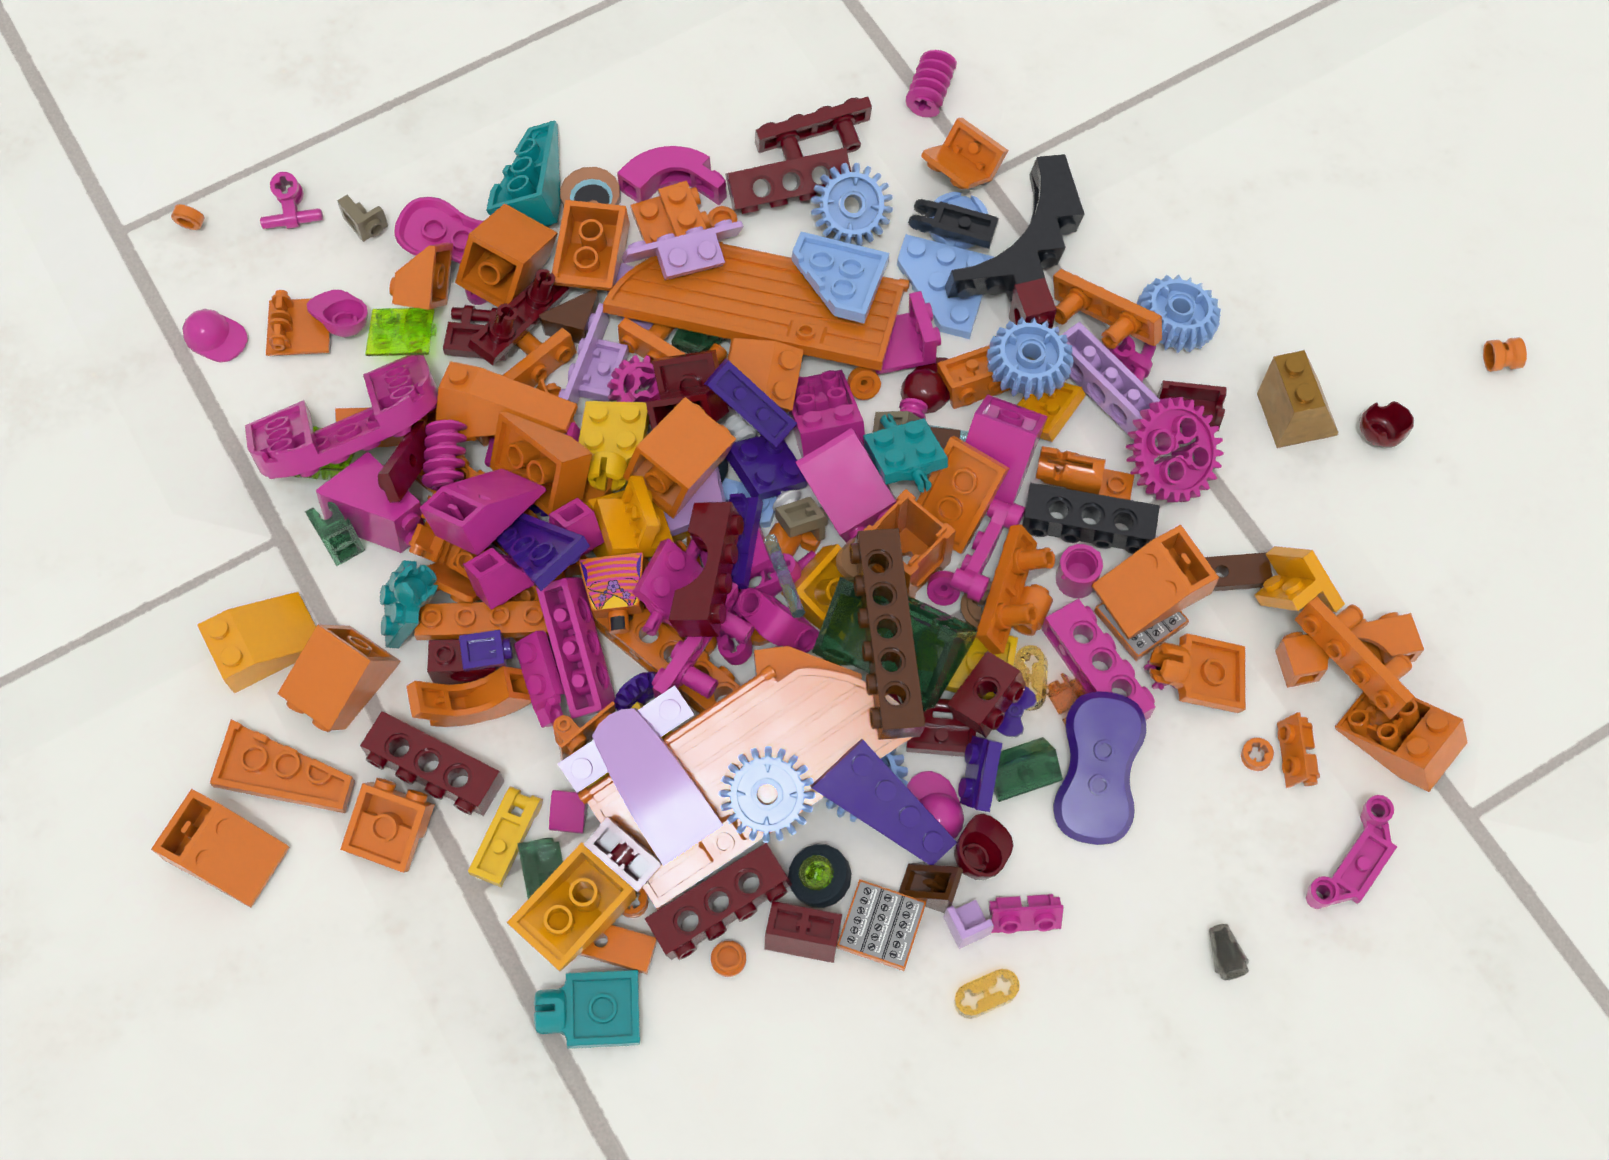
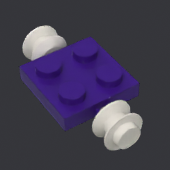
M737 413L730 416L726 420L725 427L736 440L726 459L750 496L760 497L761 500L776 496L777 498L772 507L774 511L776 507L798 501L801 497L799 489L806 488L808 482L796 464L798 460L786 442L783 440L776 448L763 436L756 437L758 432Z

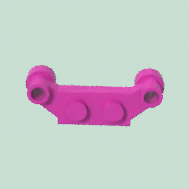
M996 498L993 499L986 515L991 518V521L985 532L978 531L971 548L975 552L972 556L969 554L965 556L960 569L957 568L952 577L950 587L966 593L967 598L980 603L990 581V578L982 575L997 545L1004 527L1009 529L1011 525H1019L1024 515L1025 507L1014 502L1010 505Z
M1375 795L1364 804L1360 816L1364 830L1331 878L1326 876L1318 877L1309 885L1306 901L1310 907L1321 909L1350 900L1356 904L1362 901L1397 848L1391 842L1388 823L1394 814V806L1390 799L1383 795ZM1316 892L1322 894L1323 899L1318 897Z

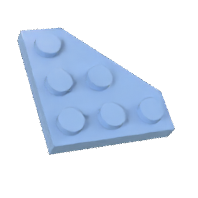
M801 232L792 251V261L834 316L865 323L886 270L889 253Z
M906 234L897 259V267L910 280L912 290L914 292L921 291L925 303L929 302L931 304L934 324L940 332L970 339L983 294L973 295L969 298H948L945 285L951 270L975 266L994 258V256Z

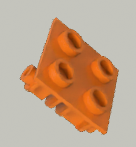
M277 290L272 300H269L266 356L329 353L330 332L323 323L307 311V303L310 299H291L285 290Z
M613 701L581 728L569 716L562 715L555 719L553 728L555 741L560 749L561 761L585 746L592 739L598 724L608 715L615 712V703Z

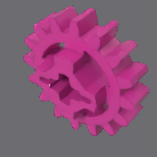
M634 355L629 362L624 359L618 365L619 368H615L611 373L614 379H611L607 384L608 388L614 390L608 396V399L617 400V402H647L659 393L653 364L650 363L648 355L644 357L642 362H640L637 355ZM647 386H649L647 390L640 391L637 394L635 393L637 390H640L642 388L645 389Z

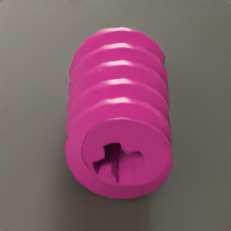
M929 50L920 57L905 100L907 107L916 115L932 118L940 113L939 108L943 105V98L947 94L950 80L953 78L954 70L957 67V61L951 54L941 50Z
M439 420L431 422L426 426L425 433L428 436L425 438L424 443L427 448L424 451L426 462L423 463L425 474L422 476V483L424 486L438 491L444 485L464 479V473L455 471V468L465 466L464 460L456 458V456L466 454L465 448L457 446V443H464L467 439V436L458 433V431L467 429L464 423L454 420Z

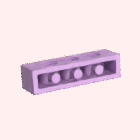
M1079 321L1062 334L1067 335V344L1072 345L1073 350L1071 356H1073L1074 363L1072 368H1070V378L1078 386L1082 387L1084 392L1127 434L1131 431H1137L1132 421L1143 419L1140 411L1150 409L1149 404L1159 402L1160 399Z

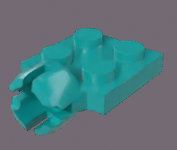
M403 560L396 571L391 573L388 582L381 587L380 604L384 605L385 612L381 620V635L385 636L386 648L399 649L419 624L420 607L428 604L437 592L438 585H434L437 577L433 570L426 565H420L417 568L416 561Z
M638 970L566 973V981L563 987L539 990L535 993L534 1006L536 1012L534 1013V1024L536 1032L540 1034L560 1033L564 1035L567 1040V1049L640 1045Z

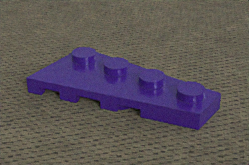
M522 513L510 527L495 539L540 591L548 586L569 565L576 563L580 559L581 554L590 547L584 536Z
M863 739L858 741L810 786L929 865H934L957 844V841Z

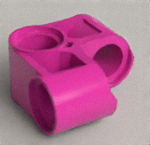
M747 588L739 595L736 605L737 611L750 624L754 625L756 631L769 642L777 646H790L805 653L811 651L817 645L820 637L819 631L797 611L789 609L777 598L755 588Z

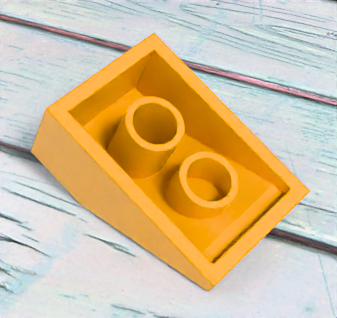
M838 544L825 546L801 570L800 578L792 586L785 588L781 594L805 619L855 659L862 662L861 646L862 641H866L865 629H859L857 611L858 608H862L861 596H855L853 579L844 577L837 569L836 557L842 548ZM883 596L873 597V600L879 605L889 604V601ZM887 628L877 629L878 634L883 638L890 631Z
M299 592L227 609L197 624L223 680L234 694L294 664L316 628Z
M583 842L576 847L507 921L509 926L559 972L606 931L637 898L634 888L585 847Z

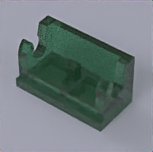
M328 502L332 516L327 520L321 519L320 514L314 508L305 511L335 565L339 566L366 550L349 518L345 520L339 508L334 503Z
M1044 737L1001 751L993 792L998 802L1062 781L1063 777L1056 749Z
M553 838L517 843L528 899L563 862L559 841L554 842Z

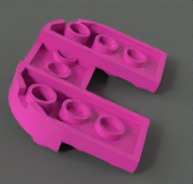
M422 350L363 374L372 407L315 432L310 411L304 400L245 425L247 448L260 473L269 479L299 474L303 478L309 477L317 473L322 466L329 463L339 464L347 460L350 454L361 449L368 451L376 448L384 439L391 436L401 437L409 433L412 429L411 425L437 407L438 388Z

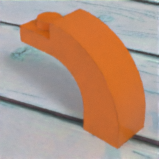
M502 666L484 678L468 683L445 685L413 681L406 686L412 718L430 720V726L435 727L464 726L489 721L516 712L531 703L522 670Z

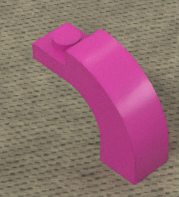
M664 146L650 149L631 159L617 172L620 191L637 203L650 199L660 188L686 180L689 187H696L698 192L717 205H720L727 198L726 180L719 172L711 171L710 156L688 147Z

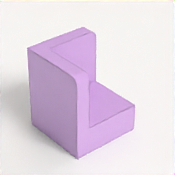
M976 900L957 909L953 905L946 908L943 917L959 949L991 935L994 927L991 919L986 921Z

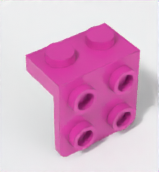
M921 291L909 293V312L897 315L882 370H875L877 374L936 363L937 346L941 345V336L938 327L932 326V307L929 302L925 303Z

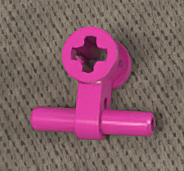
M279 172L272 177L270 189L282 204L283 214L261 217L260 224L263 229L286 226L289 229L300 227L301 223L323 219L320 208L298 211L297 205L302 201L304 191L291 173ZM290 185L291 187L288 188V193L284 194L283 192L286 191V186Z
M1130 336L1125 338L1115 349L1105 346L1142 383L1144 378L1149 376L1153 366L1151 360L1156 346L1144 343L1141 353L1135 351V343Z

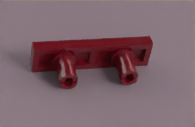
M854 97L834 107L823 106L810 114H796L788 120L776 124L774 122L766 123L755 131L757 151L762 153L781 147L786 160L803 157V154L798 144L799 141L837 131L843 148H847V153L854 152L861 147V142L854 125L870 121L871 102L869 97L861 99Z
M547 269L538 270L535 274V280L509 304L499 305L496 316L470 338L468 348L493 366L540 322V314L556 307L568 295L570 288L553 285L555 275L553 273L550 274Z

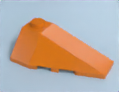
M450 361L438 387L436 421L454 420L464 423L467 429L458 431V433L467 436L466 441H477V437L495 436L499 412L506 411L565 434L568 432L578 406L574 402L484 368Z

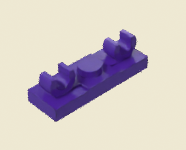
M727 359L720 364L704 383L776 448L797 424L795 420Z
M737 493L730 494L729 502L733 503L739 515L743 517L744 530L738 538V560L736 564H733L731 577L732 582L738 585V589L749 588L763 501L760 497L746 498L745 494Z

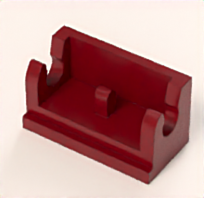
M1163 380L1157 397L1159 399L1183 397L1184 401L1194 400V407L1204 406L1202 416L1212 414L1213 418L1209 423L1210 427L1219 426L1220 429L1225 413L1223 403L1226 398L1227 387Z
M772 901L765 932L764 950L834 963L842 914Z

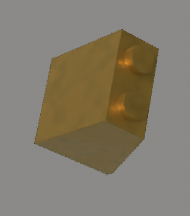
M1305 350L1274 356L1257 392V396L1276 448L1337 436L1339 432L1318 377Z

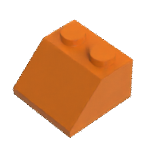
M453 243L429 245L396 271L389 287L390 295L393 296L392 304L427 310L447 305Z
M731 339L727 360L736 366L786 413L793 410L804 350L771 340Z

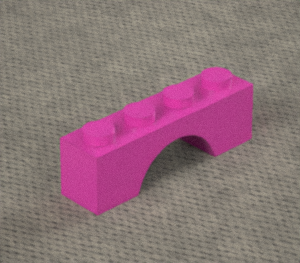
M579 498L572 500L549 514V523L585 537L590 547L581 556L604 543L594 511ZM494 548L488 549L463 564L476 595L490 609L504 604L513 596L535 585L510 556L503 555Z

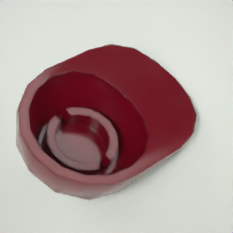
M936 357V363L918 366L908 374L901 386L900 394L902 400L906 398L922 400L928 406L925 414L941 409L950 400V392L937 371V363L948 358Z
M986 814L975 815L968 822L955 845L954 857L957 866L963 869L962 873L974 880H986L996 876L1004 868L1012 853L1014 846L1012 836L992 816Z

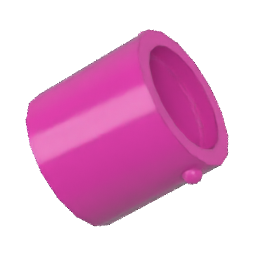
M1075 544L1068 547L1061 556L1055 576L1059 590L1071 598L1089 596L1094 591L1091 587L1092 584L1099 580L1103 569L1101 553L1086 544Z

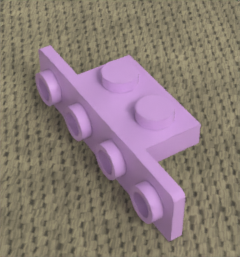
M731 219L716 223L713 228L705 230L702 226L694 227L681 236L675 237L673 233L666 234L657 238L656 242L648 244L645 241H637L628 245V249L625 250L622 256L623 264L657 256L665 280L723 266L725 260L718 240L737 236L744 226L742 221L732 223Z
M599 303L596 312L592 313L589 317L588 333L586 338H581L578 346L577 361L570 365L568 371V384L566 389H561L558 396L576 404L580 397L611 402L608 396L614 390L607 387L609 381L614 379L611 373L615 368H619L618 365L624 359L627 360L629 354L628 345L602 340L609 323L608 314L603 313L602 303Z

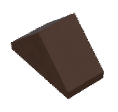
M596 289L590 290L540 314L539 317L544 334L551 337L563 327L571 334L574 343L579 344L581 338H586L589 317L592 313L596 312L600 303Z
M908 864L899 893L925 901V907L945 913L946 908L953 904L963 869L952 866Z

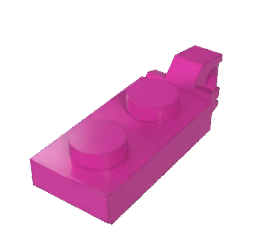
M535 631L514 643L531 703L542 728L553 727L555 719L563 715L560 703L561 696L565 693L545 631Z

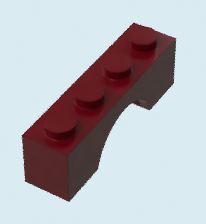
M732 502L694 503L688 533L697 547L707 552V561L703 571L693 582L675 590L669 622L680 637H719L721 624L726 620L725 603L727 594L732 590L731 573L733 564H736L738 560V538L744 530L743 517L739 515Z

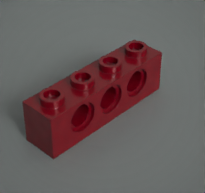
M847 148L726 173L732 209H740L741 214L759 211L758 205L770 202V207L774 208L787 205V198L799 196L800 202L810 200L812 197L817 196V193L813 190L815 185L825 187L823 183L817 184L812 179V172L816 167L823 168L830 179H832L830 169L835 167L841 174V165L843 163H847L851 172ZM787 173H792L797 179V185L791 191L785 189L782 183L783 177ZM758 179L764 180L768 185V191L763 197H758L753 191V185Z
M381 711L360 744V747L367 756L365 760L381 770L385 766L395 770L394 775L410 785L416 781L426 786L424 791L439 800H442L445 796L455 801L453 805L468 815L476 812L484 816L504 783L499 770ZM409 746V750L404 756H394L395 751L399 747ZM428 762H439L435 770L431 772L423 771L424 766ZM457 777H468V781L462 787L452 786L453 781Z
M764 843L644 919L665 955L671 960L676 957L678 960H682L697 950L695 945L706 938L712 941L723 935L727 931L726 926L738 919L739 922H742L752 917L758 911L756 907L767 900L772 903V901L782 898L788 892L786 888L791 886L792 883L768 844ZM751 877L758 878L760 882L758 889L753 893H744L742 889L744 882ZM721 896L729 898V905L725 911L720 913L713 912L712 906L715 899ZM690 915L698 916L699 922L697 927L690 932L683 931L682 924L684 919Z

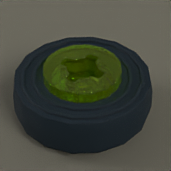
M814 844L804 848L794 857L789 867L788 878L792 883L790 886L791 891L799 901L813 908H826L836 904L845 896L850 887L852 873L848 860L838 849L827 844Z

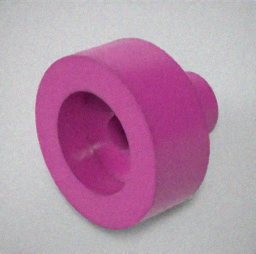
M938 571L931 575L928 580L927 595L933 603L947 606L957 601L960 591L950 587L954 573Z

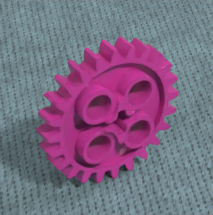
M1177 397L1172 399L1164 398L1160 399L1159 402L1150 403V409L1140 411L1143 419L1132 421L1137 431L1128 432V435L1134 439V443L1126 445L1128 450L1133 451V455L1126 460L1127 462H1135L1136 465L1131 470V475L1140 474L1141 477L1137 485H1147L1145 493L1147 495L1156 494V500H1167L1168 503L1178 501L1186 502L1190 501V498L1200 497V490L1210 489L1207 481L1217 479L1212 470L1222 467L1216 461V456L1224 455V452L1216 449V445L1220 444L1223 439L1214 437V433L1217 432L1219 426L1210 427L1209 423L1213 418L1212 414L1202 416L1204 406L1194 407V400L1184 401L1183 397ZM1155 438L1158 442L1157 447L1155 446ZM1194 438H1196L1195 442L1191 443L1190 445H1185L1179 448L1178 444H1186L1191 442V440H1193ZM1171 452L1172 456H1163L1154 463V459L1158 456ZM1168 467L1170 468V476H1168Z

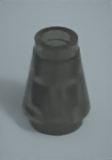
M1220 924L1210 928L1208 932L1215 972L1220 974L1222 980H1233L1249 972L1247 966L1249 959L1230 930L1229 925Z

